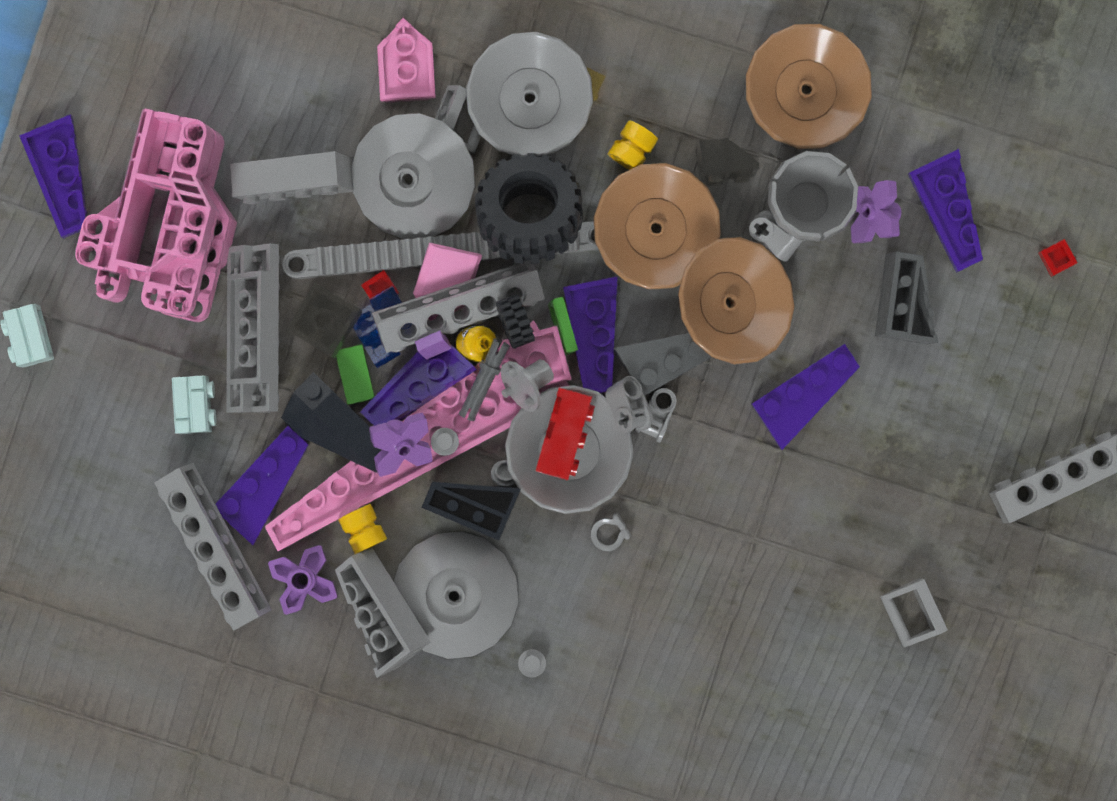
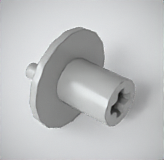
M542 359L537 360L525 369L516 362L508 361L502 365L500 370L505 389L502 390V395L505 398L511 396L517 405L530 412L540 407L539 389L554 379L552 369Z

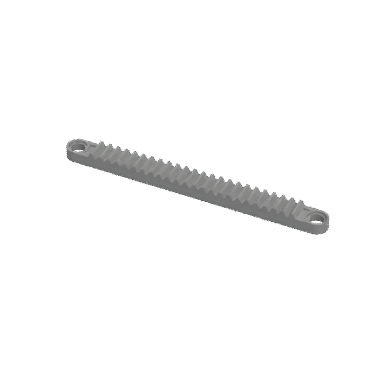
M594 221L582 222L577 239L572 244L568 242V250L564 253L599 250L591 238V233L594 230ZM472 232L468 234H450L447 236H429L426 238L419 237L415 239L294 250L285 255L282 267L284 272L293 279L419 268L422 266L429 243L482 254L481 261L502 260L504 258L500 257L499 250L493 252L488 247L487 241L483 240L480 232ZM295 257L302 258L305 263L303 270L300 272L291 271L289 268L291 259Z

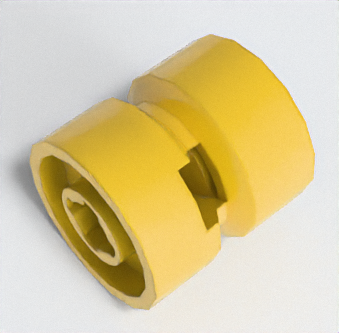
M629 120L620 133L622 139L614 142L608 155L614 161L630 170L644 164L646 160L644 154L652 151L658 138L645 127Z
M371 504L338 519L343 531L351 534L348 541L354 554H358L387 540L382 526L375 525L374 523L377 517Z

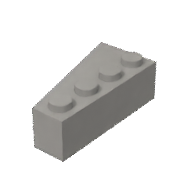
M373 548L352 555L335 569L347 603L352 604L355 610L354 621L357 628H362L367 644L364 645L368 655L372 654L376 664V668H373L377 678L399 668L431 643Z

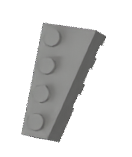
M333 151L230 164L232 197L243 200V204H256L260 202L259 199L269 198V201H282L286 199L285 197L308 198L312 195H334L353 192L351 175L353 158Z

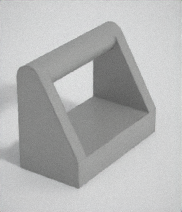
M448 85L435 119L443 121L452 130L464 100L467 99L466 88L460 85ZM475 125L467 144L465 143L469 153L475 154L481 139V135H479Z
M918 578L880 596L903 648L948 631L924 579ZM913 590L930 629L911 637L893 598Z

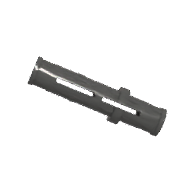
M493 339L485 360H481L479 364L481 369L459 411V415L465 418L469 408H471L467 420H476L483 400L495 375H499L502 360L510 348V345L504 342L500 351L497 352L501 343L499 339Z

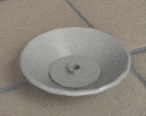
M540 32L510 34L489 45L474 63L466 86L468 113L479 135L498 151L511 155L520 154V157L527 156V153H536V157L548 156L568 146L586 126L593 104L591 76L580 55L561 39ZM533 94L535 100L532 103L526 102V95Z
M421 113L394 115L374 125L358 144L351 166L353 194L363 214L381 231L402 239L434 237L452 228L467 211L475 188L473 159L463 139L443 121ZM406 174H410L413 177L411 184L405 181L404 177Z
M575 385L549 388L540 393L541 404L537 410L530 412L521 408L511 421L505 448L508 470L525 496L541 508L568 514L590 511L610 500L628 477L634 455L631 432L623 433L617 428L610 405L602 394ZM558 388L591 396L590 405L595 406L591 422L585 421L582 432L587 433L583 449L577 448L575 459L580 460L576 476L570 475L569 480L536 472Z
M462 531L435 534L415 545L399 564L394 579L396 587L431 641L422 650L447 659L473 657L496 645L512 625L519 602L516 575L505 554L485 538ZM451 591L459 593L457 601L450 600L449 593Z

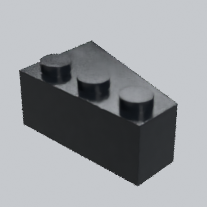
M432 482L421 508L499 541L521 489Z

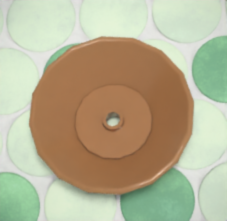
M794 24L772 34L755 51L746 73V100L756 123L774 140L797 149L824 148L845 139L863 121L872 98L871 72L861 50L842 32L821 24ZM808 86L811 89V93L804 94L801 88Z
M667 163L641 164L618 175L602 193L594 215L595 243L606 265L624 281L646 289L675 288L681 285L684 269L696 252L720 238L719 209L709 188L690 171ZM654 224L660 225L661 232L653 233L651 226Z
M741 237L717 239L698 250L684 269L678 293L681 317L693 341L711 357L731 364L757 362L774 352L790 330L795 308L792 284L780 260L762 244ZM726 299L730 300V307L726 305Z

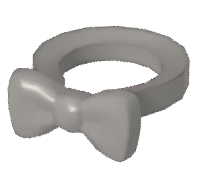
M614 513L612 518L600 519L593 525L591 530L593 544L602 551L615 550L622 544L624 539L628 540L632 536L619 513ZM601 525H618L621 532L614 544L605 545L598 540L597 531Z

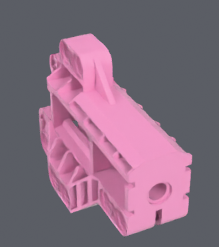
M150 109L142 110L121 196L98 214H91L84 219L75 251L76 260L81 265L98 270L95 280L97 285V292L95 293L98 297L113 303L123 301L128 294L131 279L144 282L141 300L145 307L171 317L193 322H202L208 318L220 270L227 264L229 247L232 246L237 221L214 189L224 149V139L220 133L202 121L159 111L155 112ZM166 144L177 146V148L173 149L166 147ZM160 170L170 173L169 176L159 174ZM155 189L168 191L170 194L152 266L149 267L137 264L154 192ZM197 217L202 218L200 226L196 225ZM102 223L103 229L96 235V227ZM222 223V232L215 236V227ZM196 241L194 253L190 254L189 247ZM92 250H95V259L90 262L89 254ZM215 250V259L208 263V254ZM110 273L120 276L119 279L110 277ZM203 275H207L209 285L206 289L200 290ZM110 286H114L113 291H107V288L109 289ZM157 293V299L154 303V301L150 299L151 294L154 295ZM176 302L183 304L182 309L175 306ZM196 302H200L203 310L199 316L193 317L191 313L195 309Z

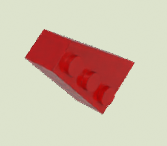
M558 388L536 472L564 480H569L570 475L576 476L580 460L575 459L577 448L583 449L587 437V433L582 432L585 421L591 422L595 409L594 405H590L591 396Z

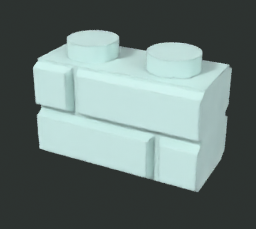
M30 304L2 312L4 320H1L0 323L3 334L9 336L11 346L7 350L12 363L16 362V366L23 368L54 359L40 305Z
M208 376L173 377L175 434L212 432V426H216L217 423L216 411L211 409L210 398L215 397L214 382H209Z

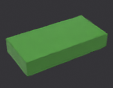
M563 297L555 298L548 303V308L553 325L558 328L564 353L569 355L576 352L578 348Z
M363 345L336 350L335 353L347 405L372 400L375 395Z

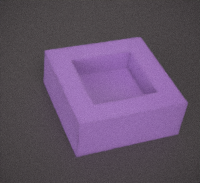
M441 331L415 341L418 352L426 360L451 349L448 338Z

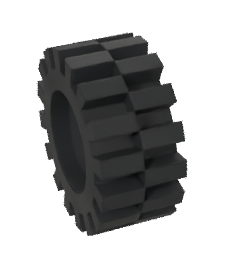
M518 294L496 301L497 312L511 347L515 349L534 342L533 330Z

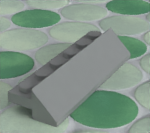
M269 243L255 246L240 245L229 247L227 258L226 413L278 412L279 244Z

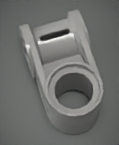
M770 211L759 212L749 226V232L753 239L761 243L782 261H788L804 241L794 238L781 229ZM763 222L768 225L764 230L760 228Z
M627 376L607 389L606 400L612 410L616 426L621 432H631L634 428L645 430L651 426L653 420L652 412L644 397L642 386L636 378Z
M662 388L656 390L648 403L653 416L652 425L658 427V430L652 427L645 430L636 428V433L643 432L656 438V442H661L676 406V396L670 389ZM663 392L671 397V404L666 409L659 408L655 401L657 395Z

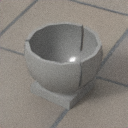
M804 151L783 161L771 177L768 191V206L777 225L794 238L804 241L820 242L842 232L856 213L858 185L850 168L841 173L847 164L830 153Z

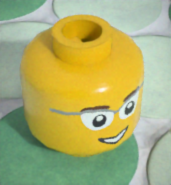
M468 326L458 334L456 349L468 361L481 362V360H485L493 343L492 341L494 338L496 339V336L491 329L485 326Z

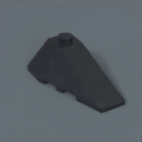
M313 372L294 391L281 418L301 438L311 441L378 474L374 457L382 449L374 447L370 436V426Z

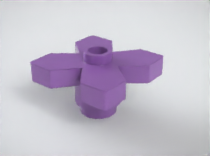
M885 180L876 182L872 192L867 186H858L856 211L859 213V216L851 226L852 243L871 242L875 233L879 238L899 236L901 208L895 202L897 198L896 181Z
M423 413L407 416L404 422L394 419L387 423L370 427V436L374 447L382 449L374 457L375 467L380 477L396 473L404 459L415 466L432 462L431 448L428 442L421 440L429 432L427 419Z
M322 545L304 550L299 565L286 557L268 562L272 578L285 582L288 585L279 599L284 614L287 615L302 610L308 594L321 603L338 597L334 581L318 576V573L327 561ZM302 574L308 577L306 585L301 584L299 581V577Z

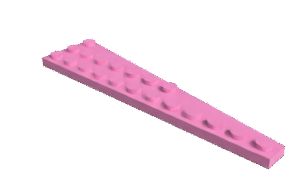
M533 320L530 323L533 332L539 331L535 321ZM479 362L474 366L477 369L476 371L411 414L423 413L427 419L429 432L421 440L428 442L431 448V463L415 466L404 459L396 473L380 477L379 474L350 461L265 526L277 551L290 546L339 518L509 429L511 421L520 411L521 407L517 405L511 396L505 398L502 395V390L505 387L493 380L476 416V420H467L471 408H469L465 418L459 415V411L481 369ZM567 381L540 388L539 393L549 388L569 385ZM450 428L458 435L459 445L453 454L442 456L433 450L431 437L436 430Z

